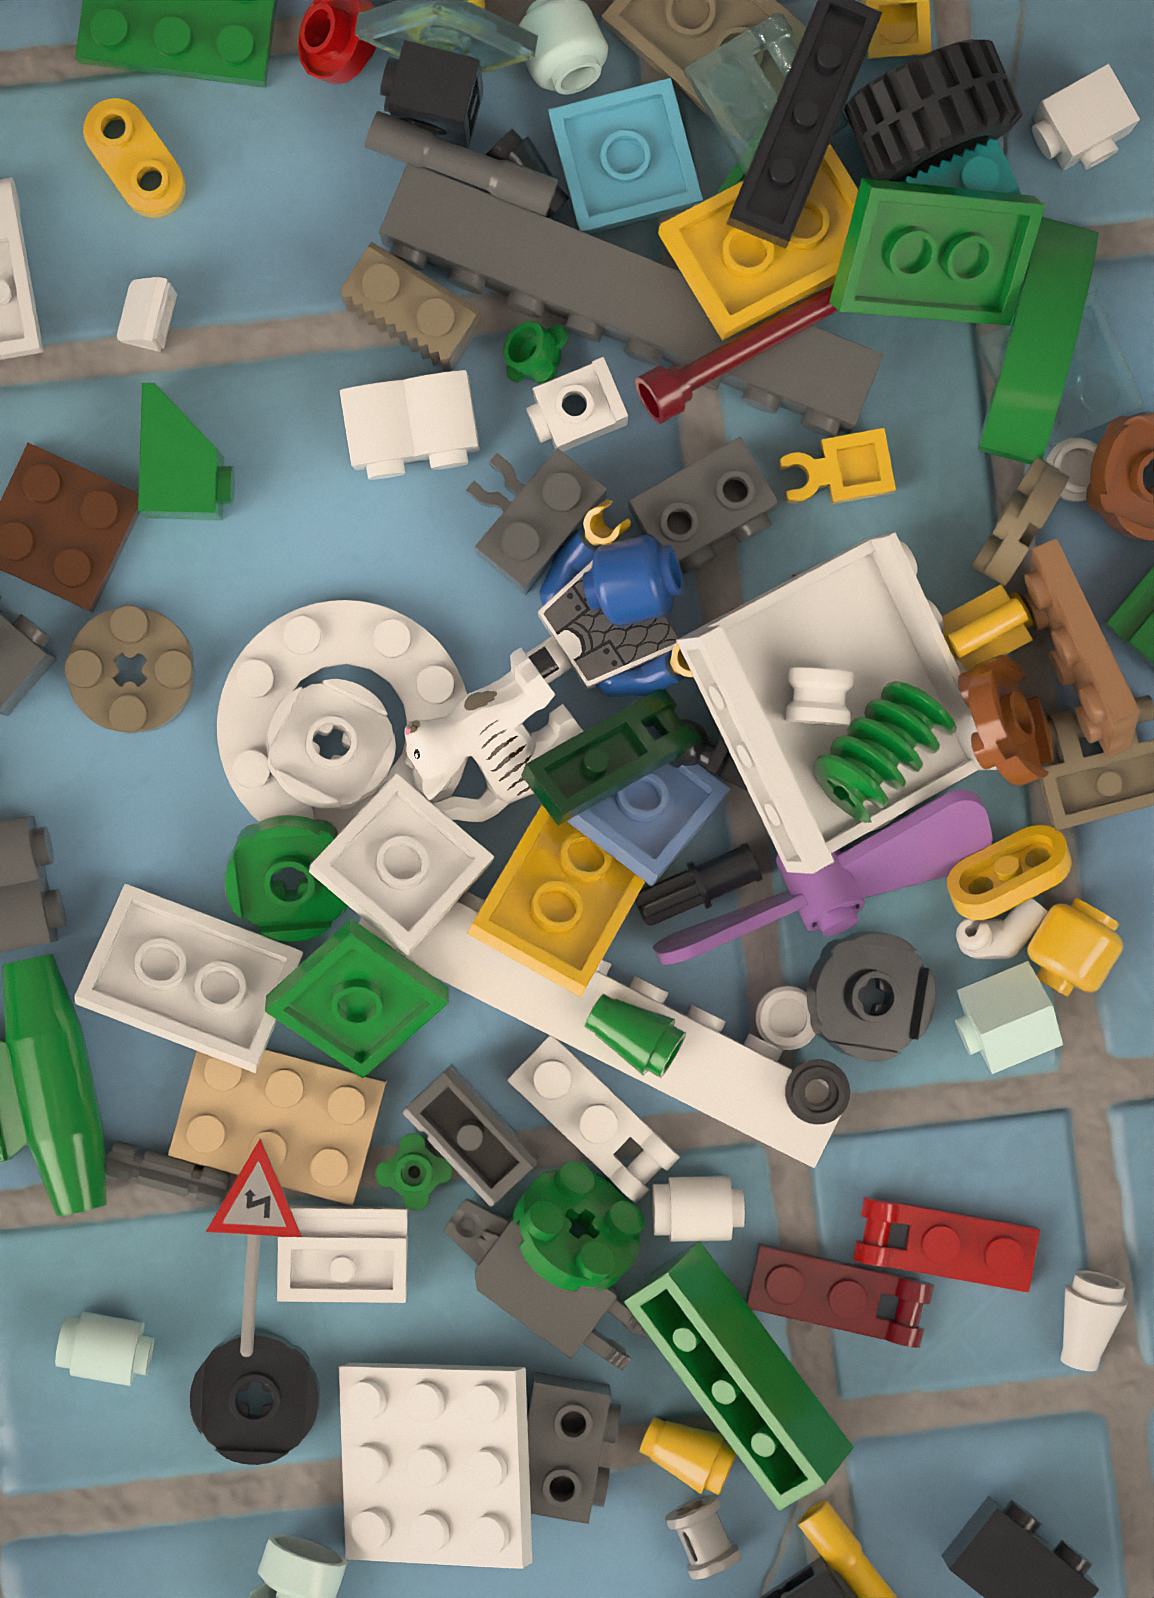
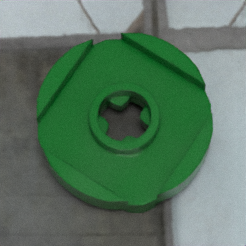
M283 815L265 819L242 829L237 837V843L229 855L225 873L226 896L233 912L241 920L244 916L250 923L258 926L260 934L278 941H304L320 936L330 929L332 921L339 917L343 910L345 913L348 905L309 873L312 862L339 835L333 824L321 819L312 820L302 816ZM293 867L297 871L303 872L307 878L299 880L298 889L286 890L284 881L273 880L272 875L280 873L282 868Z
M577 1161L565 1162L559 1169L546 1171L538 1176L522 1194L513 1213L514 1226L519 1221V1230L524 1239L519 1244V1248L526 1262L538 1275L549 1283L563 1290L577 1292L581 1286L591 1288L599 1286L595 1291L597 1292L606 1290L617 1283L633 1265L640 1249L639 1233L645 1225L644 1216L635 1204L627 1201L623 1194L610 1182L592 1173L586 1165ZM570 1220L581 1224L588 1235L584 1234L579 1239L569 1232L572 1226Z

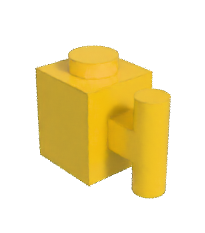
M1002 584L942 616L944 622V632L942 634L953 657L957 658L967 671L973 669L978 663L999 655H1007L1033 640L1027 628L1033 625L1029 610L1016 592L1008 595Z

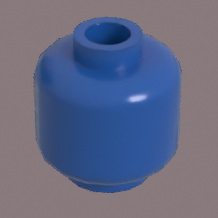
M643 534L600 546L593 555L592 571L583 573V587L590 608L592 610L602 609L606 618L616 626L631 625L667 615L673 609L675 597L681 596L684 589L680 564L671 545L662 546L659 540L650 534Z

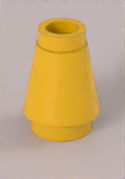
M657 1417L652 1419L639 1450L640 1453L650 1457L652 1461L701 1495L705 1489L720 1495L737 1455L721 1433L668 1420L663 1421Z

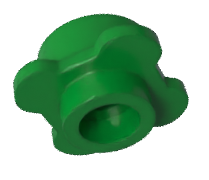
M526 321L517 325L509 333L503 347V357L507 364V377L515 383H519L525 378L534 379L540 385L551 381L557 373V367L561 360V348L568 339L566 329L559 324H554L549 329H546L534 321Z
M410 1133L401 1138L399 1142L400 1149L389 1161H382L377 1166L376 1179L381 1186L392 1187L403 1197V1203L406 1208L417 1211L428 1205L429 1194L439 1183H445L450 1180L453 1168L444 1157H437L431 1149L425 1146V1139L421 1135ZM411 1166H417L420 1169V1175L417 1178L409 1176L408 1169Z

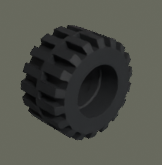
M985 39L960 41L914 58L884 73L862 87L844 108L872 178L874 180L894 182L905 181L907 176L915 178L918 171L927 173L930 165L939 167L942 160L950 162L954 154L961 157L965 149L973 151L977 143L985 146L989 138L997 140L1011 130L1023 115L993 41Z

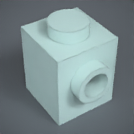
M1028 961L957 990L964 1016L955 1019L960 1037L969 1055L981 1052L992 1074L1063 1045L1053 1004Z

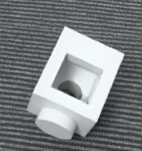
M604 357L592 361L590 365L534 387L533 397L536 404L526 407L539 442L542 443L551 439L555 450L558 448L562 452L624 427L628 422L627 411ZM579 395L584 398L587 403L584 413L579 416L566 414L562 408V403L566 397Z

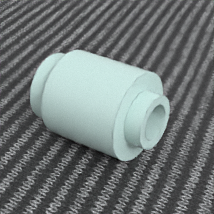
M83 1312L80 1318L66 1315L58 1339L56 1367L70 1369L71 1376L132 1386L136 1374L145 1376L148 1374L154 1349V1337L144 1336V1322Z

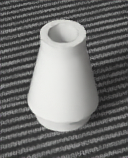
M1079 1270L1075 1272L1073 1283L1065 1285L1063 1350L1060 1357L1064 1364L1083 1371L1098 1370L1100 1358L1128 1305V1301L1123 1297L1126 1286L1122 1281L1099 1272Z

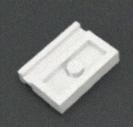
M289 1205L302 1238L278 1236L277 1301L406 1303L408 1208Z

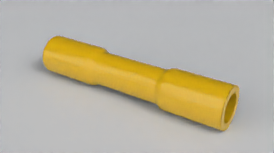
M826 1499L816 1503L798 1519L797 1525L830 1568L841 1575L857 1598H898L863 1553L860 1542Z

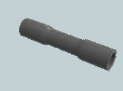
M381 111L376 112L365 141V148L415 167H427L487 190L496 198L544 216L548 213L559 179L515 162L497 160L442 139L428 129Z

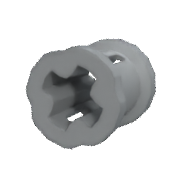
M707 1495L691 1500L672 1510L665 1517L668 1528L676 1530L690 1561L687 1569L692 1580L707 1578L724 1571L742 1558L738 1546L731 1545L717 1513L721 1503L716 1495Z

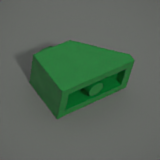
M142 383L138 511L146 518L223 520V504H233L234 467L224 466V456L155 383Z

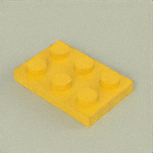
M830 143L786 249L726 224L743 181L660 224L658 231L660 238L722 341L835 282L858 188Z
M541 804L472 922L467 934L582 997L645 881L567 821L558 826Z

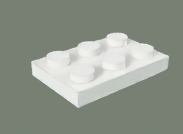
M124 884L77 989L75 1004L256 1073L277 1022V1019L265 1012L266 995L302 963L304 952L139 888Z

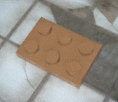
M1057 538L1032 548L1030 573L1025 574L1028 594L1023 595L1022 600L1032 617L1033 628L1036 631L1045 628L1054 646V650L1049 651L1048 654L1058 681L1063 687L1072 684L1081 703V706L1075 708L1081 730L1089 743L1099 741L1106 758L1130 749L1140 713L1137 703Z

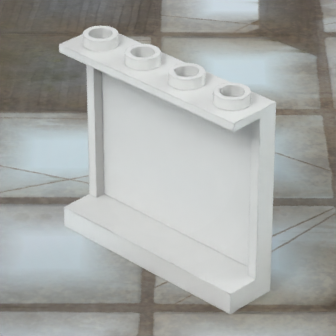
M896 532L868 537L676 640L787 872L813 874L834 862L831 855L834 851L975 771L985 770L978 763L972 750L971 735L977 732L971 709L964 702L958 686L959 675L967 670L957 658L953 657L942 634L944 632L943 618L937 607L930 600L926 599L916 578V560L911 550L903 542L899 541ZM789 668H823L853 672V686L846 692L845 706L851 712L850 723L856 718H865L864 711L870 701L882 699L881 693L887 683L899 681L923 690L936 700L953 718L957 726L956 732L952 736H947L933 728L931 731L940 744L939 750L935 754H930L916 746L914 750L920 756L923 767L918 772H913L899 765L897 768L906 780L905 787L902 790H896L882 783L880 787L887 795L889 803L885 808H878L865 801L863 806L869 813L871 822L864 823L845 813L830 800L816 779L813 769L814 762L820 755L831 754V744L837 737L848 736V726L814 725L785 721L786 707L793 702L794 688L788 682ZM995 766L987 770H996L997 768Z

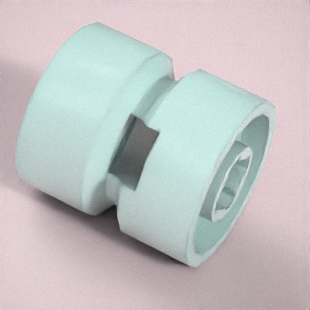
M270 1535L257 1572L264 1580V1584L253 1587L249 1598H336L348 1561L341 1554L319 1543L291 1535Z

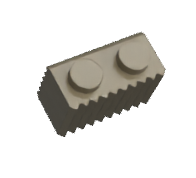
M373 242L368 245L340 289L348 312L356 311L358 319L366 317L369 326L377 324L380 332L388 331L390 339L398 337L401 346L409 344L411 352L420 351L422 359L431 357L433 366L442 364L443 372H449L454 369L482 324L481 310Z

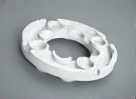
M337 600L315 603L294 610L269 624L252 639L235 661L223 687L218 707L217 741L220 758L230 785L241 803L259 822L283 815L302 816L312 820L321 819L332 823L337 829L338 834H340L396 773L427 799L422 792V777L416 769H411L405 764L404 759L407 757L405 751L406 739L401 756L393 765L379 789L348 810L316 808L304 804L288 794L268 768L266 743L270 720L279 703L290 692L296 690L303 680L323 668L341 665H352L372 670L389 682L404 704L407 725L413 720L425 721L446 717L467 696V691L460 673L449 654L426 629L405 615L381 605L362 601ZM469 757L464 760L440 792L430 800L432 804L453 796L463 777Z

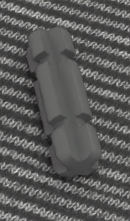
M121 1141L112 1143L108 1149L105 1159V1170L108 1176L126 1181L131 1177L138 1178L137 1184L184 1197L189 1195V1193L196 1194V1200L214 1205L221 1204L226 1197L230 1183L229 1172L207 1166L204 1169L197 1168L196 1163L170 1157L168 1154L150 1149L146 1150L145 1153L138 1152L139 1146Z

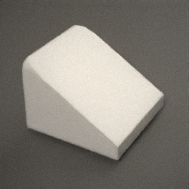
M151 277L131 281L117 333V339L120 342L158 352L164 349L177 298V293L168 279Z

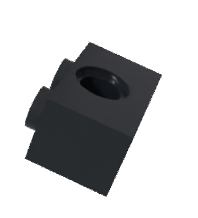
M404 40L399 59L389 57L385 65L380 87V95L385 97L384 111L389 112L391 116L428 129L437 137L466 148L470 147L484 93L480 59Z

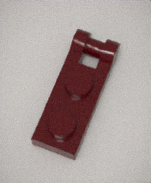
M759 1243L746 1303L751 1310L883 1339L902 1346L920 1348L925 1328L919 1326L923 1304H930L934 1284L920 1279ZM881 1293L899 1298L894 1319L876 1315Z

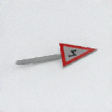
M261 1138L206 1232L248 1235L240 1353L244 1357H249L253 1353L260 1237L265 1235L302 1238Z

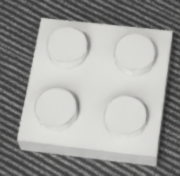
M396 773L312 862L309 873L408 956L491 865L494 856Z

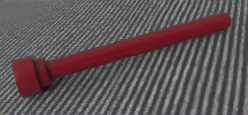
M834 284L680 369L676 365H672L667 369L659 365L635 379L636 390L648 414L657 423H664L685 411V403L692 400V392L837 312L838 310L829 302Z

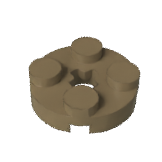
M1036 456L1017 490L1026 494V497L1016 491L1013 492L995 523L996 527L992 532L1000 540L989 535L972 563L971 568L1006 586L1028 552L1029 545L1039 529H1042L1069 480V476Z
M126 605L118 609L105 611L84 625L71 645L64 670L75 703L90 720L109 730L133 734L158 730L172 722L184 710L193 692L195 674L193 661L195 660L189 640L175 623L156 611ZM139 654L144 656L147 662L141 670L147 677L145 682L138 686L129 681L121 686L116 680L120 672V668L116 664L123 655L130 659L136 658Z

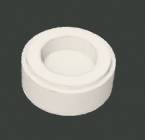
M779 986L769 990L759 1000L755 1010V1024L760 1036L766 1042L782 1050H794L805 1046L815 1036L810 1025V1013L808 1011L807 993L793 986Z

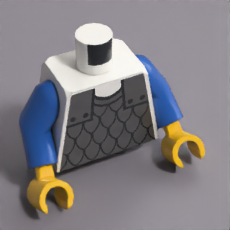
M605 500L588 511L584 518V526L556 554L539 591L543 607L538 611V616L551 637L526 652V655L547 684L573 668L587 690L597 687L600 692L608 697L647 696L656 690L666 689L684 680L686 677L694 676L676 641L679 638L665 616L631 625L616 626L606 618L602 609L592 610L584 592L583 573L592 571L593 555L597 548L613 542L626 533L631 526V522L627 518L615 529L609 528L603 521V511L613 501Z

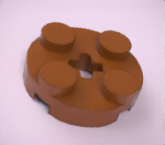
M1154 412L1119 416L1108 424L1106 433L1095 450L1090 470V483L1086 490L1087 504L1090 509L1096 514H1101L1111 529L1130 539L1154 541V486H1147L1145 489L1142 478L1145 466H1148L1151 460L1154 461Z
M999 655L978 663L973 669L961 673L958 677V686L964 702L971 709L977 732L971 735V746L978 763L985 770L996 766L1000 774L1013 785L1022 786L1048 775L1049 772L1042 769L1041 766L1053 762L1052 737L1048 720L1038 695L1026 699L1017 682L1028 677L1013 659L1006 655Z

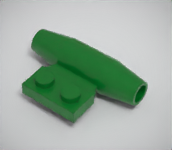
M48 954L3 964L5 1040L0 1039V1162L12 1159L28 1145L56 1216L75 1214L107 1205L104 1127L82 1025L54 955Z

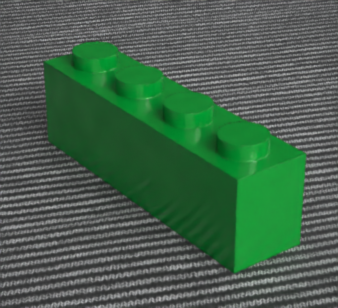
M701 1241L696 1242L655 1269L623 1301L779 1511L824 1486L853 1450V1445Z

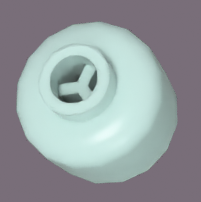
M536 0L527 9V15L523 17L518 25L515 37L516 45L531 77L539 87L557 91L563 95L574 94L588 88L601 75V67L606 62L608 54V44L592 11L583 0Z

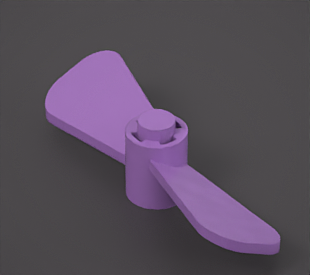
M965 789L949 791L844 853L840 849L831 853L834 862L813 874L787 872L778 855L776 864L787 885L788 891L673 933L653 946L656 957L663 965L683 962L797 910L808 931L821 930L824 936L842 933L859 921L856 914L865 906L863 898L947 877L958 862L992 845V832L986 809L979 796L972 791Z

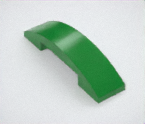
M1042 217L1017 301L998 380L991 393L977 450L1029 465L1033 463L1036 456L1043 460L1081 325L1094 266L1099 232Z

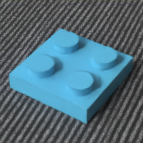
M671 78L548 109L551 130L579 231L591 235L687 210L703 202Z

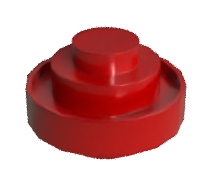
M313 0L305 12L299 29L298 39L300 62L309 75L335 85L347 83L360 74L373 56L377 46L378 22L375 8L370 0Z

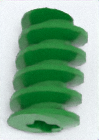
M893 681L887 683L881 693L882 699L870 701L864 711L865 718L859 717L854 719L850 726H848V736L837 737L831 744V754L820 755L813 765L815 777L830 800L845 813L864 823L871 822L870 815L863 806L865 801L878 808H885L889 803L887 795L880 787L882 783L896 790H902L905 787L906 780L897 768L899 765L913 772H918L923 767L920 756L914 750L916 746L930 754H935L939 750L940 744L931 730L934 728L947 736H952L957 729L953 718L936 700L923 690L905 682Z

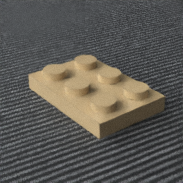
M269 1048L265 1049L256 1073L196 1050L168 1156L239 1175L261 1138L281 1187L353 1206L388 1081L369 1075L361 1078L347 1069Z

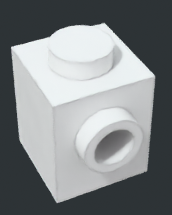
M1107 64L1042 100L1032 116L1036 124L1032 125V133L1043 155L1049 160L1055 157L1063 171L1078 162H1081L1084 169L1087 170L1114 155L1119 150L1115 142L1129 135L1140 118L1110 65Z

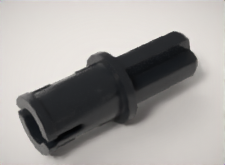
M748 843L741 844V847L695 866L693 861L686 863L688 870L655 883L653 887L648 886L641 889L635 902L644 922L647 925L653 926L701 904L708 909L712 907L711 900L754 881L763 880Z

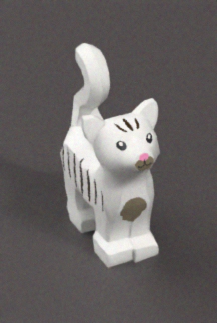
M521 647L510 655L511 671L501 679L467 694L446 717L425 721L413 720L409 722L404 730L407 742L405 747L407 757L404 759L405 764L411 769H416L422 777V792L429 801L440 792L467 757L472 756L483 773L487 787L481 797L469 799L451 796L433 803L451 820L484 822L497 815L508 804L534 794L521 776L525 764L583 732V729L563 704L549 713L548 724L541 730L530 733L522 723L537 710L545 708L555 696V693Z

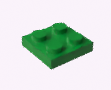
M351 918L266 995L265 1012L352 1072L364 1078L449 1004V987Z

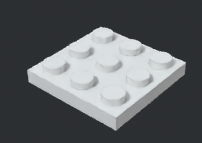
M354 1362L339 1366L346 1559L519 1569L532 1564L526 1368Z

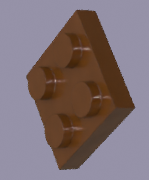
M27 443L0 501V570L90 612H94L139 516V493Z

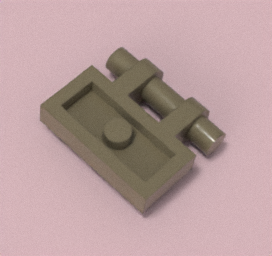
M1145 695L1134 698L1140 710L1137 724L1154 720V703L1151 696ZM1066 709L1048 715L1052 743L1058 751L1061 762L1060 764L1042 768L1049 773L1046 777L1039 779L1051 827H1054L1057 831L1154 806V739L1139 743L1135 730L1130 749L1106 758L1104 752L1083 757L1079 739L1085 736L1076 714L1071 715L1070 711Z

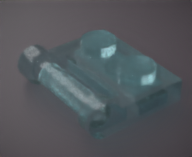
M783 13L771 16L685 67L684 74L745 176L778 98L753 55L767 49L786 79L797 52L796 46L789 37L793 29ZM843 112L833 136L849 124Z

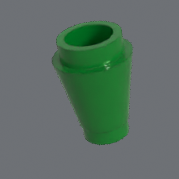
M602 994L597 1000L585 1023L586 1029L595 1033V1036L643 1076L649 1071L662 1078L677 1056L686 1037V1032L674 1026V1018L619 999H613L606 994Z

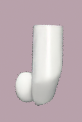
M1031 898L1015 906L1005 919L972 920L965 918L956 930L959 948L964 954L974 959L1013 958L1035 934L1048 911Z

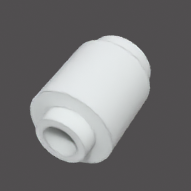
M730 1176L668 1177V1184H653L652 1217L654 1236L669 1235L670 1242L731 1241L732 1229L744 1227L743 1189H731Z

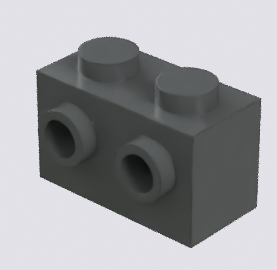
M738 437L630 499L628 509L642 534L654 536L662 546L671 545L673 547L681 571L686 575L714 559L717 555L712 546L734 534L738 542L742 543L772 525L767 515L776 509L779 502L742 438Z
M535 1372L527 1415L531 1514L589 1524L592 1505L604 1507L610 1468L599 1467L603 1442L615 1443L621 1405L610 1403V1385Z

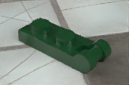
M659 689L526 763L521 776L559 826L671 761L676 762L685 752L701 743L703 738L692 723L684 724L675 713L674 709L677 703L666 689ZM645 726H654L661 735V738L655 741Z

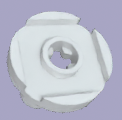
M342 679L323 680L320 684H311L303 689L300 687L290 692L279 703L270 720L266 739L268 768L272 775L277 778L281 787L293 798L304 804L322 809H351L361 800L375 793L383 784L391 769L396 751V742L392 725L387 718L388 713L382 702L372 692L354 682ZM332 729L339 730L343 733L341 744L349 749V751L343 757L334 754L331 759L323 758L319 755L320 746L313 742V738L317 733L322 736H328Z

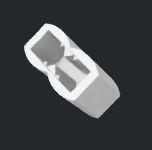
M466 370L436 373L340 390L351 466L356 471L367 470L368 479H384L406 474L404 464L421 460H430L432 470L459 467L468 464L467 454L480 451L469 375Z

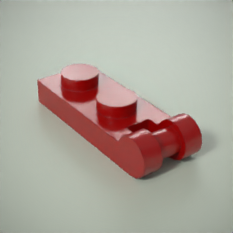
M864 1196L860 1216L866 1218L862 1240H856L852 1260L873 1266L897 1268L1029 1293L1040 1234L1039 1228ZM891 1223L908 1225L904 1248L887 1245Z

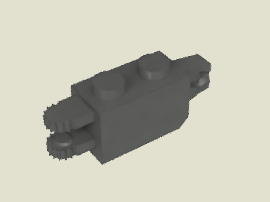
M466 1198L448 1221L444 1232L477 1263L474 1271L477 1291L570 1359L573 1358L581 1345L584 1344L613 1366L621 1370L625 1369L632 1359L626 1353V1350L616 1341L608 1339L594 1329L606 1311L620 1320L634 1334H640L645 1338L648 1337L646 1331L623 1302L624 1300L617 1296L615 1286L597 1292L595 1291L599 1286L592 1288L581 1286L577 1292L556 1287L538 1275L526 1262L519 1248V1244L524 1239L519 1230V1221L514 1226L513 1214L508 1219Z

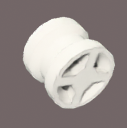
M789 668L788 682L794 688L793 702L786 707L785 721L814 725L850 726L851 712L845 706L846 692L853 686L854 673L823 668Z

